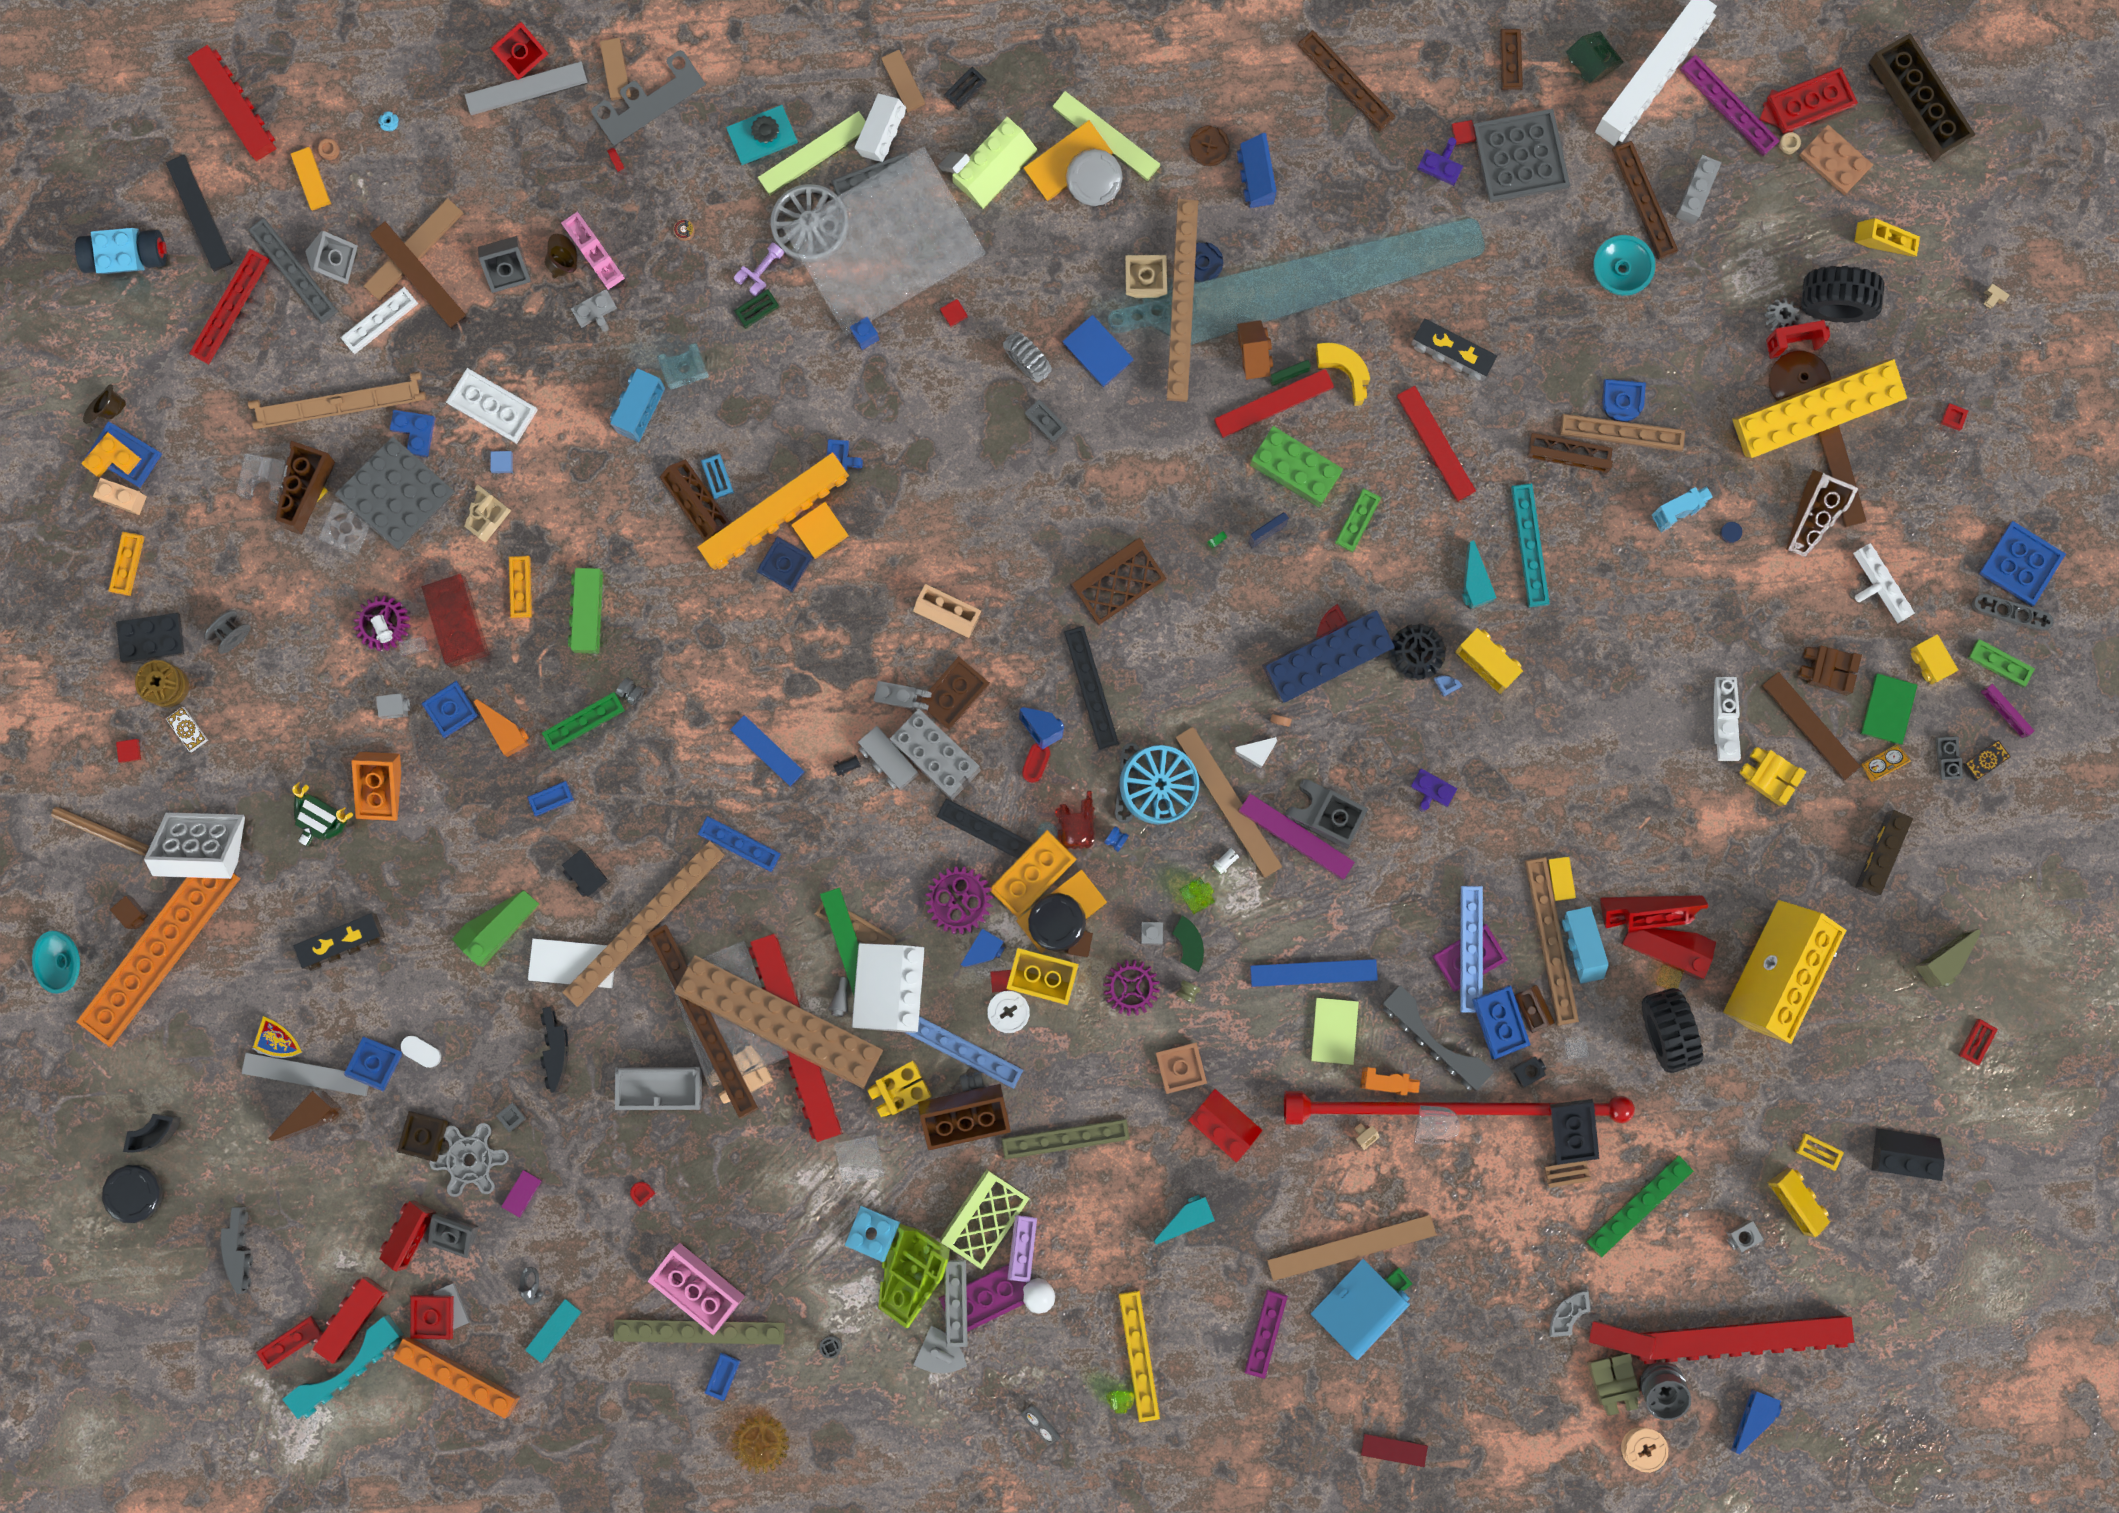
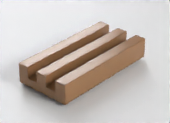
M1582 1161L1544 1167L1548 1188L1591 1181L1587 1166L1588 1162ZM1583 1166V1169L1550 1175V1170ZM1584 1174L1583 1178L1553 1183L1551 1180L1554 1178Z

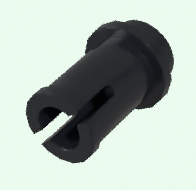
M854 755L841 762L836 761L833 767L837 776L842 775L843 777L844 773L858 767L860 768L861 765L857 756Z

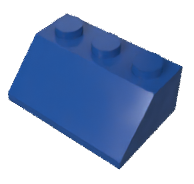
M1261 133L1240 143V149L1237 151L1238 163H1242L1243 170H1240L1241 182L1246 184L1244 199L1245 202H1249L1250 208L1274 204L1277 192L1266 133Z

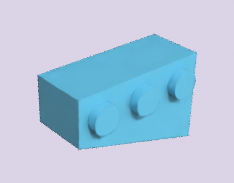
M1591 906L1567 911L1562 924L1564 931L1568 933V944L1573 954L1579 983L1583 984L1604 979L1608 968V960Z

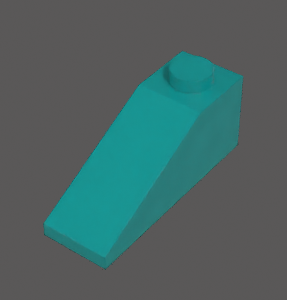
M1474 540L1470 541L1467 546L1464 593L1462 594L1465 605H1469L1470 610L1493 602L1497 598Z
M1198 1194L1188 1198L1189 1203L1184 1204L1154 1239L1155 1245L1214 1222L1215 1220L1206 1197H1200Z

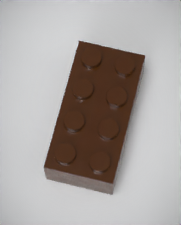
M1001 1084L918 1102L919 1115L928 1151L1011 1132Z

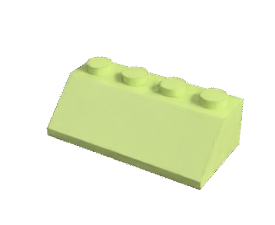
M1006 117L969 157L970 161L958 174L954 173L952 175L953 183L984 209L1038 150L1024 131Z

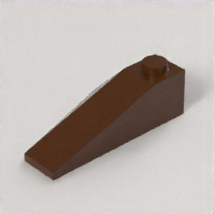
M1813 469L1804 488L1786 549L1806 557L1822 539V535L1826 530L1836 523L1835 520L1841 513L1847 511L1858 488Z

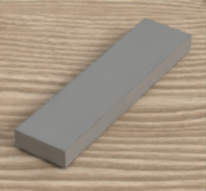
M948 1260L945 1269L946 1347H968L966 1260Z

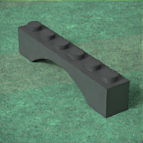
M1398 985L1381 1003L1384 1006L1382 1010L1390 1018L1394 1016L1400 1021L1398 1025L1406 1033L1408 1031L1415 1035L1413 1039L1421 1047L1427 1046L1431 1050L1429 1054L1436 1061L1439 1062L1441 1059L1446 1064L1445 1069L1452 1076L1457 1074L1462 1079L1460 1083L1467 1090L1473 1089L1477 1091L1494 1073L1478 1057L1456 1054L1435 1041L1421 1021L1416 999L1401 985Z

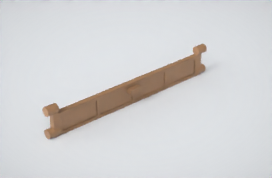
M421 371L410 373V382L261 407L259 399L248 401L249 409L255 408L257 421L252 422L253 428L261 429L426 400V393L420 392L417 381L422 380Z

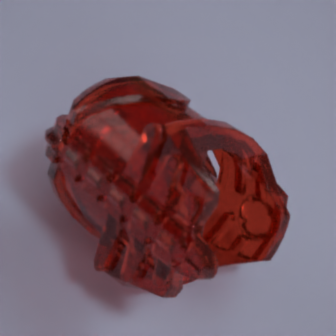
M1087 791L1086 799L1081 800L1080 813L1071 814L1066 804H1060V808L1055 810L1058 824H1061V830H1058V839L1067 849L1090 848L1094 843L1093 819L1096 818V815H1094L1095 808L1093 807L1092 791Z

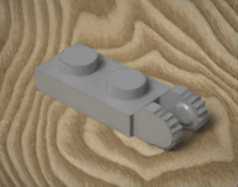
M878 681L873 701L913 710L914 708L928 710V705L922 702L918 703L916 699L917 696L931 698L932 693L914 687Z

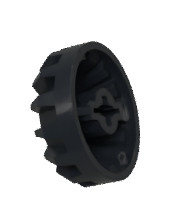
M1421 623L1417 625L1410 624L1400 629L1392 639L1395 648L1389 650L1390 663L1394 670L1406 679L1413 681L1428 679L1439 671L1445 661L1446 647L1443 637L1433 627H1428ZM1421 636L1427 638L1433 647L1428 648L1426 643L1422 642ZM1413 637L1411 646L1405 650L1407 641ZM1416 647H1418L1419 651H1422L1419 656L1416 652L1413 653ZM1428 651H1433L1432 658L1427 663H1424V658L1427 656Z

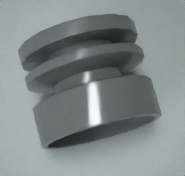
M1658 1362L1650 1365L1643 1371L1639 1386L1649 1412L1660 1420H1675L1682 1417L1691 1406L1692 1397L1681 1370L1671 1363Z

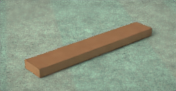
M447 198L405 242V245L420 260L464 213ZM389 259L370 278L364 287L380 301L402 279L404 274Z
M1562 414L1559 435L1682 452L1685 430Z

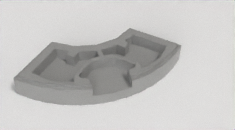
M1588 1290L1578 1291L1569 1295L1557 1306L1550 1321V1337L1572 1335V1328L1576 1319L1582 1314L1591 1312Z

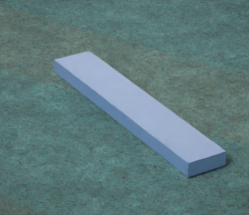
M1461 886L1460 1012L1476 1013L1472 999L1483 995V886Z

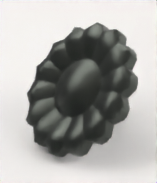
M771 116L758 117L757 120L753 121L751 134L760 143L772 142L773 139L777 138L779 125Z

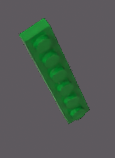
M1677 1155L1586 1240L1588 1245L1602 1258L1694 1171L1680 1155Z

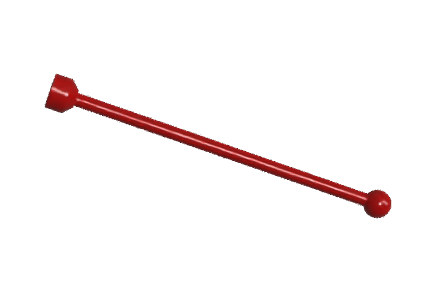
M1284 1091L1285 1125H1302L1311 1114L1551 1116L1550 1104L1557 1103L1311 1101L1303 1091ZM1616 1096L1609 1103H1594L1595 1116H1609L1616 1123L1630 1121L1635 1113L1633 1102L1625 1096Z

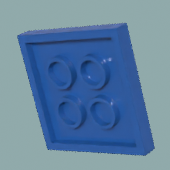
M2012 521L1978 574L2032 607L2038 601L2066 553Z

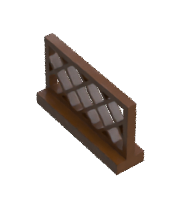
M1137 538L1070 585L1096 623L1100 625L1167 578L1144 546L1141 538ZM1141 551L1147 557L1145 566L1134 564L1135 555ZM1132 558L1131 563H1127V562H1126V561H1128L1129 559ZM1120 565L1130 566L1129 577L1117 576ZM1133 566L1145 569L1143 580L1131 578ZM1148 569L1155 570L1160 577L1154 583L1146 581ZM1113 570H1115L1114 575L1109 574L1110 572H1112ZM1104 576L1114 577L1112 589L1100 587L1101 579ZM1116 578L1128 580L1126 592L1114 590ZM1098 581L1097 586H1092L1094 583ZM1130 582L1142 583L1141 592L1138 594L1129 593ZM1088 587L1097 589L1095 601L1087 600L1082 592ZM1099 590L1111 592L1109 604L1097 601ZM1114 592L1125 594L1122 605L1112 604ZM1097 604L1108 606L1107 615L1101 619L1095 613Z

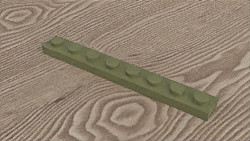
M615 1319L613 1341L784 1345L785 1322L725 1321L720 1329L712 1335L697 1321Z

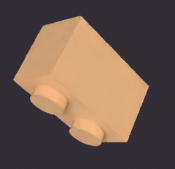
M100 478L93 495L94 498L103 503L140 515L147 497L139 491Z

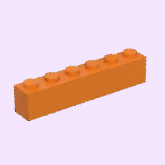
M410 1337L402 1339L393 1356V1359L504 1419L511 1415L520 1396L415 1339H410Z

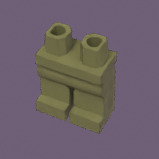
M1626 1352L1587 1362L1600 1405H1603L1608 1416L1619 1413L1616 1403L1619 1401H1624L1626 1411L1639 1409L1637 1397L1640 1394L1631 1363L1632 1358L1631 1354Z

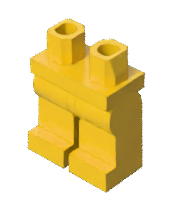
M1759 747L1754 748L1749 757L1757 761V765L1754 768L1745 763L1739 773L1747 779L1746 784L1752 786L1778 806L1786 805L1795 791L1794 788L1799 785L1807 771L1796 767L1772 750L1765 751Z
M911 1061L875 1081L876 1084L867 1090L872 1100L881 1095L885 1100V1103L876 1107L880 1117L890 1114L895 1115L918 1104L920 1101L932 1097L924 1080L906 1089L904 1088L923 1078L915 1061Z

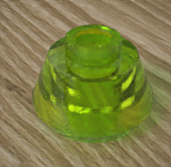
M1110 1391L1106 1395V1399L1110 1409H1114L1116 1414L1127 1413V1409L1132 1408L1135 1395L1132 1391Z

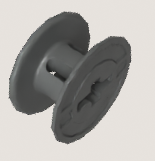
M235 610L228 611L216 619L204 635V639L207 641L217 637L222 641L218 647V653L220 654L227 653L239 645L251 629L249 624H242L239 627L234 624L237 617V611Z

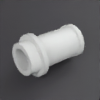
M377 615L373 617L370 621L377 633V640H380L381 643L390 641L393 632L388 629L384 616Z
M1231 848L1218 861L1215 860L1212 865L1220 875L1226 873V869L1239 858Z

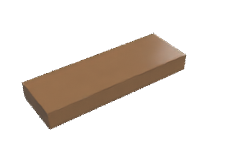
M620 38L600 41L611 101L623 99L620 90L629 82ZM630 88L626 91L628 98L631 97Z
M900 50L882 57L881 61L901 102L906 107V112L908 113L925 105V101Z

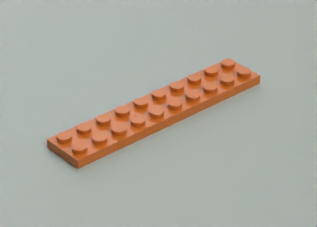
M233 873L231 879L187 877L76 1022L108 1047H112L241 878Z

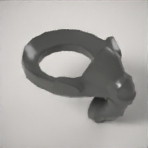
M527 1267L521 1274L518 1291L527 1304L533 1305L542 1299L544 1293L537 1292L539 1287V1273L537 1269ZM531 1272H533L535 1275V1282L532 1285V1288L529 1289L527 1286V1278L528 1275Z

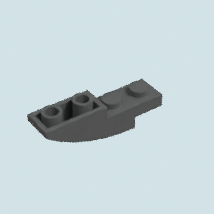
M241 1206L231 1207L230 1227L221 1228L223 1263L236 1294L247 1293V1289H250L251 1277H249V1268L253 1264V1256L250 1255L251 1250H243V1246L246 1244L244 1226L248 1222V1212H246V1207Z

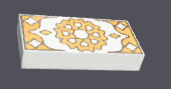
M181 707L166 718L189 752L192 753L208 741L185 707Z

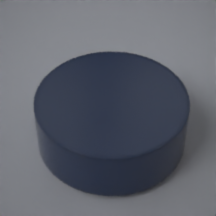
M1736 522L1726 523L1721 528V538L1727 543L1737 542L1742 536L1741 526Z

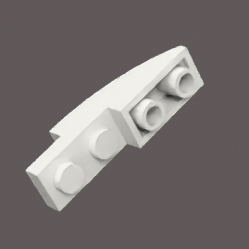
M1737 677L1715 678L1714 738L1715 744H1717L1718 761H1739L1741 759Z

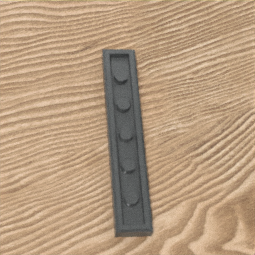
M264 217L248 229L322 324L339 312Z

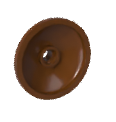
M1792 351L1781 356L1774 363L1769 374L1770 391L1776 401L1831 381L1830 371L1824 361L1817 355L1807 351ZM1801 375H1805L1807 380H1802Z

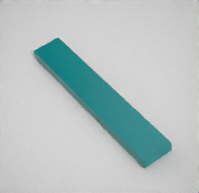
M1533 484L1511 486L1528 608L1548 606L1550 602Z

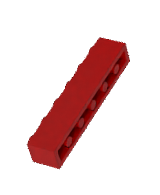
M207 44L188 56L187 58L255 161L257 162L276 150L277 148L273 143L276 139L269 130H264L263 125L265 123L259 114L255 115L252 109L255 107L248 97L244 99L241 94L244 90L237 81L233 82L230 78L233 74L227 65L223 67L220 61L223 58L216 49L212 50Z

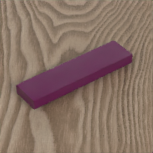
M1271 1290L1266 1291L1244 1373L1265 1379L1288 1295Z

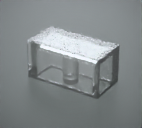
M424 636L398 642L400 653L403 656L429 651L427 638Z

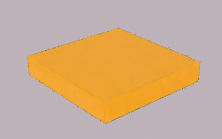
M826 502L792 524L793 529L814 559L849 537Z

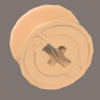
M1637 1427L1625 1434L1621 1444V1452L1628 1465L1641 1472L1650 1473L1657 1471L1665 1464L1668 1458V1445L1664 1437L1657 1431L1646 1427ZM1643 1445L1649 1447L1646 1449V1454L1641 1452L1644 1450Z

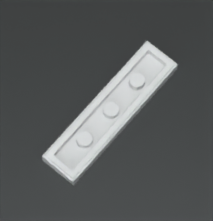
M403 287L340 338L356 354L414 308L418 302Z

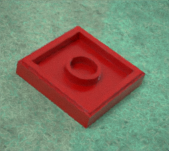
M411 1295L410 1339H453L454 1296Z

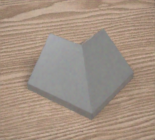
M321 231L305 251L310 269L341 283L348 284L358 245Z

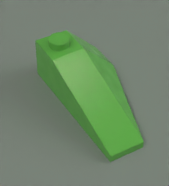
M523 890L467 922L452 940L478 966L484 967L538 907L539 903Z

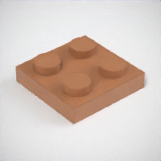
M1197 1042L1156 1053L1166 1094L1207 1084Z

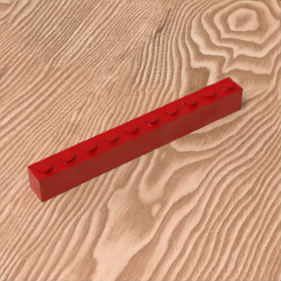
M771 934L751 941L752 947H749V952L752 959L757 961L756 973L759 979H763L765 985L762 989L801 1008L777 935ZM782 1048L785 1059L789 1058L791 1067H788L791 1078H796L798 1087H795L799 1099H803L805 1105L802 1107L804 1117L809 1119L811 1123L809 1132L812 1140L816 1139L817 1142L843 1134L821 1067Z
M1841 1315L1640 1332L1657 1337L1653 1359L1637 1356V1359L1644 1361V1364H1655L1658 1359H1665V1362H1677L1678 1358L1686 1357V1360L1692 1361L1699 1360V1356L1707 1355L1708 1359L1721 1358L1720 1354H1729V1357L1742 1356V1352H1750V1355H1761L1764 1350H1771V1353H1784V1349L1792 1348L1793 1351H1806L1805 1347L1814 1346V1350L1827 1349V1345H1835V1348L1848 1347V1343H1855L1852 1317Z

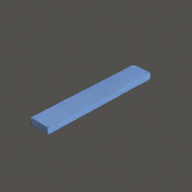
M920 1016L918 1032H904L1013 1089L1023 1072V1069Z

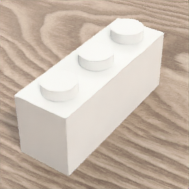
M878 93L855 145V149L862 157L880 162L884 161L885 156L889 152L890 144L897 134L900 121L905 115L906 107L898 98Z

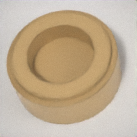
M1793 132L1785 133L1779 141V148L1786 154L1795 153L1801 145L1800 137Z

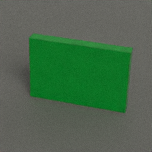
M1878 673L1875 674L1860 734L1902 745L1918 685Z

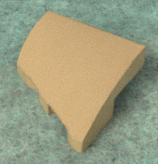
M477 485L475 487V491H477L474 503L470 505V515L467 517L464 527L486 543L511 510L481 486Z

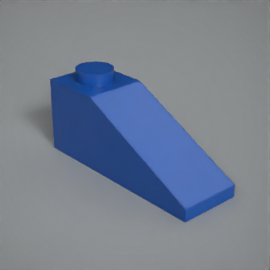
M1751 1390L1731 1451L1740 1455L1774 1422L1776 1417H1779L1782 1409L1780 1400Z

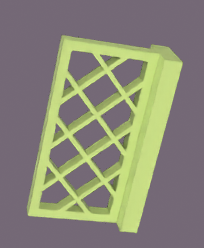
M986 1169L939 1241L980 1269H983L1014 1223L1015 1215L1020 1214L1030 1198ZM997 1181L1003 1185L1004 1194L992 1196L991 1188ZM1017 1195L1023 1199L1019 1206L1009 1207L1008 1196ZM1005 1197L1007 1209L995 1211L993 1200ZM990 1200L992 1212L980 1214V1204ZM1008 1212L1009 1221L1004 1225L998 1226L996 1214ZM993 1215L995 1227L983 1229L981 1217ZM978 1218L980 1230L968 1232V1222L971 1219ZM996 1230V1240L986 1243L984 1232ZM981 1233L983 1244L971 1247L969 1235ZM967 1236V1248L959 1249L953 1245L958 1237ZM984 1247L985 1256L981 1262H978L973 1258L972 1250ZM964 1251H969L970 1256L966 1254Z

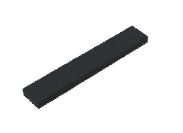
M183 154L165 162L212 270L215 272L233 264L187 157Z
M1081 626L1064 631L1098 749L1102 750L1119 745L1085 628Z
M947 798L936 816L1016 859H1019L1034 844Z

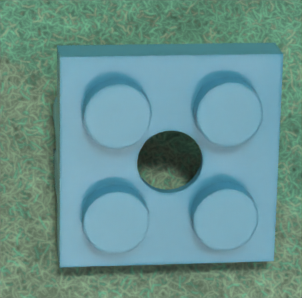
M860 1206L845 1246L884 1262L900 1222L880 1212ZM870 1227L875 1228L877 1231V1236L873 1240H869L866 1237V1231Z

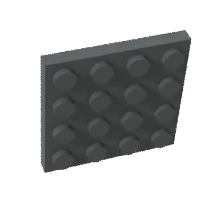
M1553 109L1473 124L1489 203L1570 187Z
M392 437L335 493V496L394 549L399 551L455 494V491L398 440Z

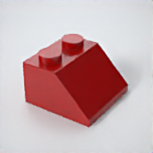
M521 21L517 22L489 47L517 80L521 79L549 54Z

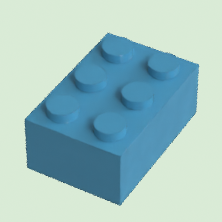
M637 368L635 373H631L628 379L629 386L627 390L623 391L620 395V404L617 410H613L610 416V424L618 434L639 443L665 387L660 378Z

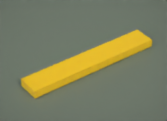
M1140 1290L1118 1293L1139 1423L1158 1420L1160 1416Z

